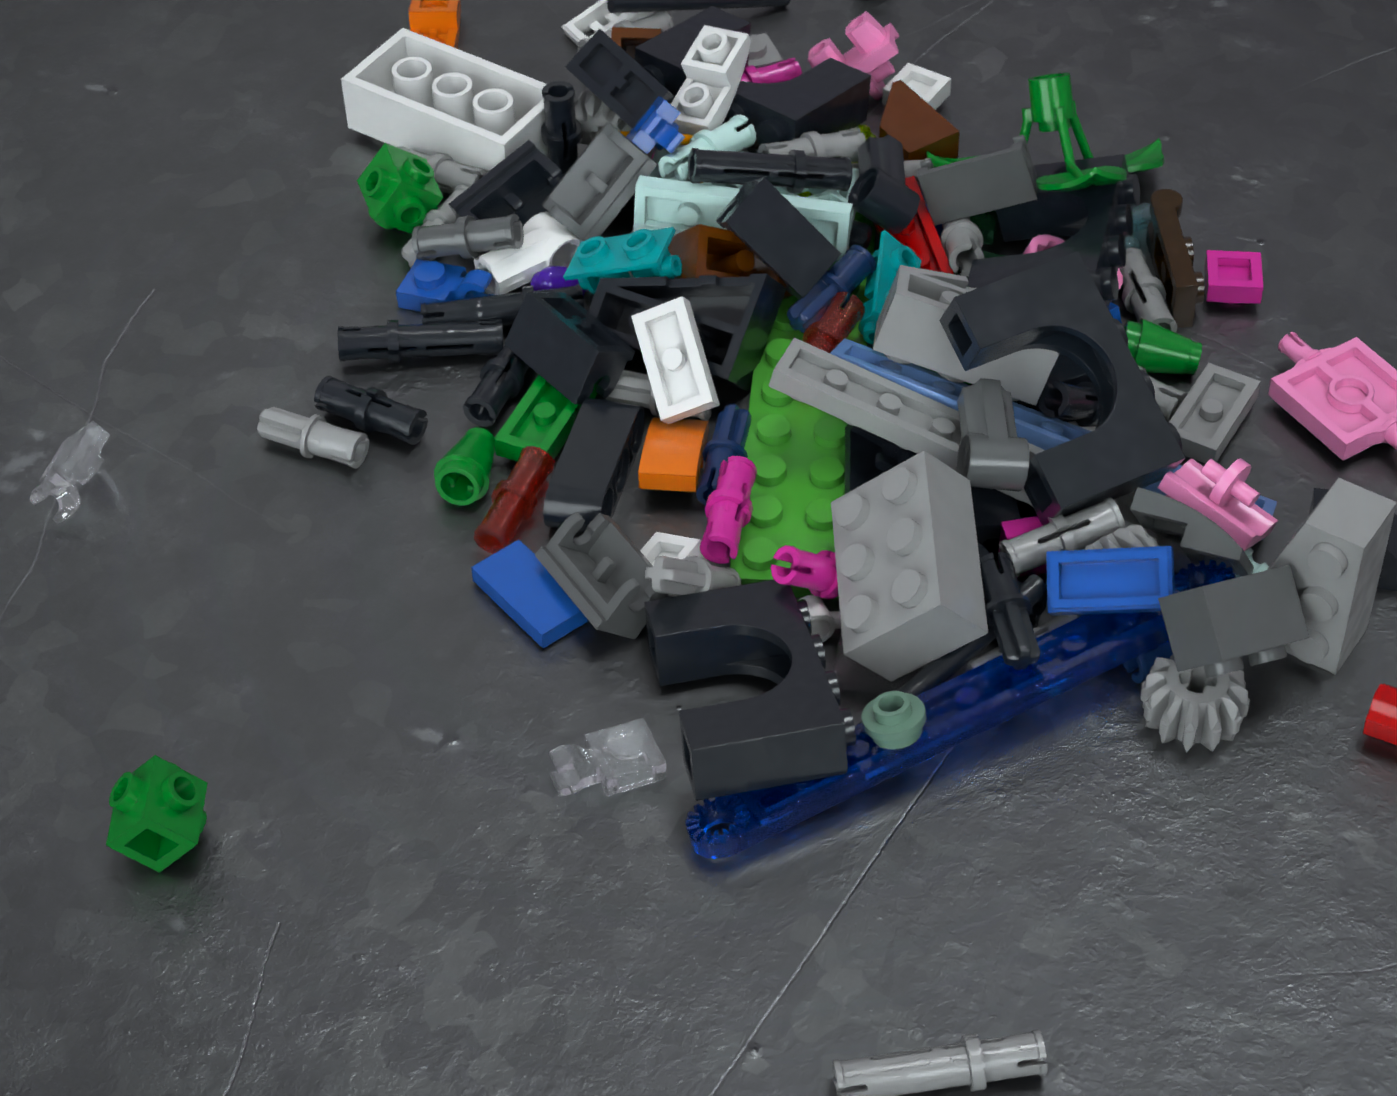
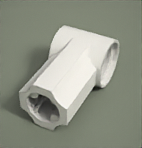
M542 212L530 218L523 226L524 240L521 248L489 251L474 259L475 270H484L492 274V281L485 290L487 294H507L531 282L533 275L542 271L545 267H568L582 240L553 218L549 212Z

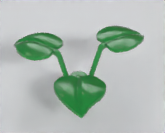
M1053 73L1028 78L1031 107L1022 108L1023 122L1020 135H1024L1028 144L1033 122H1038L1039 132L1058 131L1067 173L1037 178L1036 187L1047 191H1073L1086 188L1091 184L1096 186L1109 185L1126 180L1127 171L1120 167L1100 166L1080 170L1076 165L1068 130L1070 127L1073 130L1083 159L1094 157L1076 113L1070 73ZM1159 138L1153 143L1125 155L1129 174L1163 166L1164 155ZM927 152V158H931L934 168L977 157L943 158Z

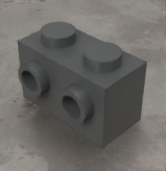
M1290 565L1158 598L1178 672L1204 666L1206 678L1244 669L1242 656H1248L1250 666L1288 657L1285 649L1286 644L1310 638Z

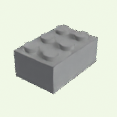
M924 450L831 502L843 655L892 682L988 634L969 479Z

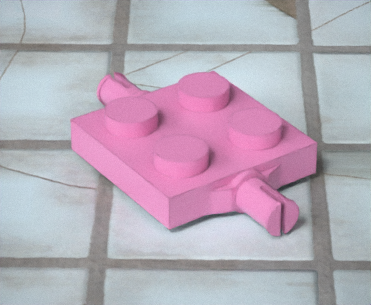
M1290 332V336L1286 334L1280 340L1278 350L1291 359L1295 366L1271 378L1268 396L1343 461L1382 442L1390 444L1397 450V370L1358 337L1337 347L1320 350L1312 349L1295 332Z

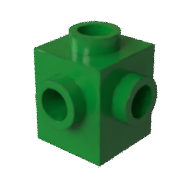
M384 143L357 179L368 206L370 217L378 225L386 229L397 228L412 234L414 227L422 226L426 214L431 210H437L439 203L443 199L434 178V170L427 160L387 143Z
M156 755L132 773H124L115 783L109 797V805L113 810L106 846L160 873L198 845L199 836L204 829L207 814L203 809L208 783L181 769L176 764L170 763Z

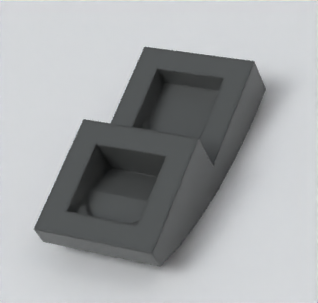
M1137 487L1130 510L1143 528L1183 537L1180 547L1192 564L1239 576L1252 574L1254 566L1243 549L1215 522L1175 499Z

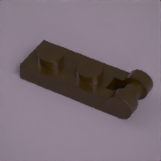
M1160 189L1151 195L1150 215L1152 220L1147 226L1146 242L1156 277L1162 282L1166 291L1165 303L1171 316L1177 323V328L1192 327L1196 304H1202L1204 301V279L1200 271L1194 272L1193 242L1191 237L1183 236L1178 218L1182 211L1183 197L1177 191Z

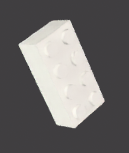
M405 28L400 29L341 78L348 128L395 147H406L426 155L446 154L452 157L454 162L485 169L488 172L528 140L534 143L536 148L548 157V147L543 143L541 126L545 122L542 89L547 85L546 83Z

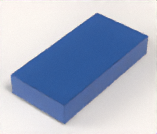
M519 539L471 567L473 582L543 649L589 621L536 558L535 554Z
M1172 546L1046 551L1048 614L1051 616L1159 612L1161 607L1158 598L1175 594L1174 550Z

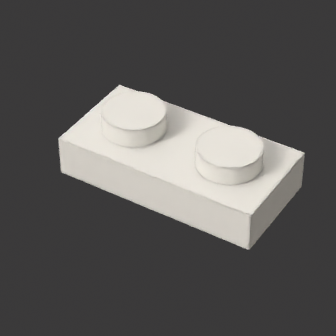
M682 296L632 315V321L661 421L671 424L719 406L690 301Z

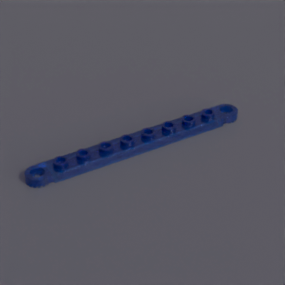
M1205 560L1199 561V566L1190 563L1187 564L1188 569L1182 568L1179 570V574L1174 576L1175 593L1236 578V573H1233L1231 566L1227 568L1223 562L1217 565L1214 560H1210L1209 565H1205ZM1162 611L1084 614L1037 637L1040 658L1038 662L1028 665L1024 670H1015L1013 666L1005 664L1002 655L918 695L917 697L921 699L925 706L926 722L922 727L920 738L908 747L901 749L882 748L875 744L872 737L865 732L862 723L856 725V745L847 747L848 774L715 797V800L711 802L709 799L703 800L704 805L696 804L693 806L694 812L689 811L687 814L688 819L685 822L692 849L698 855L709 859H722L733 856L1057 695H1061L1140 654L1168 642L1169 637ZM720 823H731L728 826L730 831L724 828L721 835H719L717 830L714 831L712 836L711 831L708 830Z

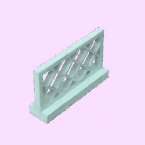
M679 145L675 151L684 147V145ZM665 148L661 151L656 149L653 160L658 165L649 176L640 175L635 185L634 232L640 229L657 230L674 227L676 230L674 235L698 224L723 229L716 222V219L737 195L743 185L708 182L691 183V181L670 179L676 176L678 171L662 178L659 171V161L663 156L671 153ZM852 168V181L847 192L832 189L804 188L802 192L809 191L813 195L800 197L797 195L799 193L788 192L786 187L774 186L841 253L837 260L841 259L849 249L850 232L856 211L852 209L853 204L848 203V196L852 186L859 177V169Z

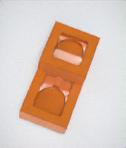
M411 0L409 8L410 31L458 49L461 0Z
M653 417L648 427L638 470L639 489L697 492L700 468L704 466L702 452L708 439L709 421L682 419L667 424L661 421L660 418Z

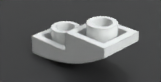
M703 26L681 63L687 78L671 103L681 113L674 121L680 126L678 129L680 133L694 135L701 130L708 129L712 131L722 125L743 75L751 45L749 34Z

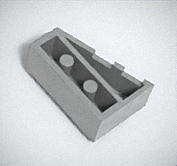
M900 265L877 320L872 350L883 353L888 359L899 364L913 363L936 371L943 378L956 383L968 382L975 384L980 378L1000 380L1001 386L1006 391L1011 392L1012 401L1021 400L1036 406L1060 353L1047 349H1025L965 371L939 320L954 297L977 288L967 287L969 281L966 276Z
M1338 478L1270 564L1267 570L1290 565L1310 637L1286 644V653L1297 657L1303 662L1313 664L1335 675L1368 629L1397 505L1396 501Z

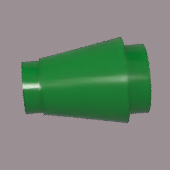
M1143 318L1140 319L1139 323L1128 320L1125 322L1124 329L1128 337V348L1137 365L1146 369L1147 373H1185L1195 375L1201 358L1202 343L1192 341Z
M483 428L469 429L436 464L434 469L435 486L440 496L447 502L460 506L469 505L481 499L487 493L495 453V437L488 430Z

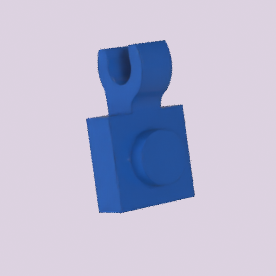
M658 96L626 137L647 155L653 147H656L659 151L665 148L672 154L685 138L678 131L680 126L674 122L681 113L665 99Z
M417 258L396 290L398 307L421 312V303L428 304L494 296L484 293L492 281V274L478 269L471 270L466 274V268L462 266L429 260L421 261Z

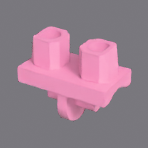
M864 12L846 26L845 34L855 46L854 48L842 55L830 38L824 39L809 50L808 61L813 68L825 60L833 58L871 75L869 95L875 100H880L883 98V88L885 87L883 80L895 73V69L889 59L898 54L895 40L899 38V33L891 23L882 27L868 12Z
M1191 458L1175 473L1171 471L1166 473L1158 486V489L1166 494L1165 496L1197 510L1215 522L1235 540L1243 551H1246L1268 536L1278 522L1276 518L1255 504L1260 493L1245 483L1252 467L1242 458L1237 459L1228 469H1225L1213 459L1208 460L1203 467Z

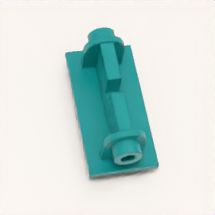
M674 227L657 230L640 229L631 234L606 238L596 236L581 241L563 277L565 281L578 279L580 287L583 290H589L592 294H595L600 278H631L629 271L633 277H667L674 279L682 273V262L679 256L671 255L668 249L676 230Z
M886 230L881 232L879 250H876L872 255L877 269L866 278L864 296L869 301L863 303L862 318L859 320L858 330L863 335L864 341L869 344L874 343L877 320L899 266L921 268V259L916 256L915 252L910 247L900 243Z

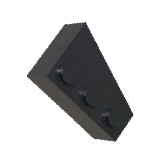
M750 274V277L722 278L717 275H701L699 278L669 279L667 277L600 278L588 312L636 351L635 354L642 356L631 316L683 296L690 301L712 380L749 392L752 385L753 370L761 360L787 288L768 274Z

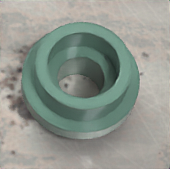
M888 691L870 701L863 709L861 718L865 732L872 737L875 744L885 749H901L912 745L920 738L922 727L926 722V711L923 702L917 696L900 691Z

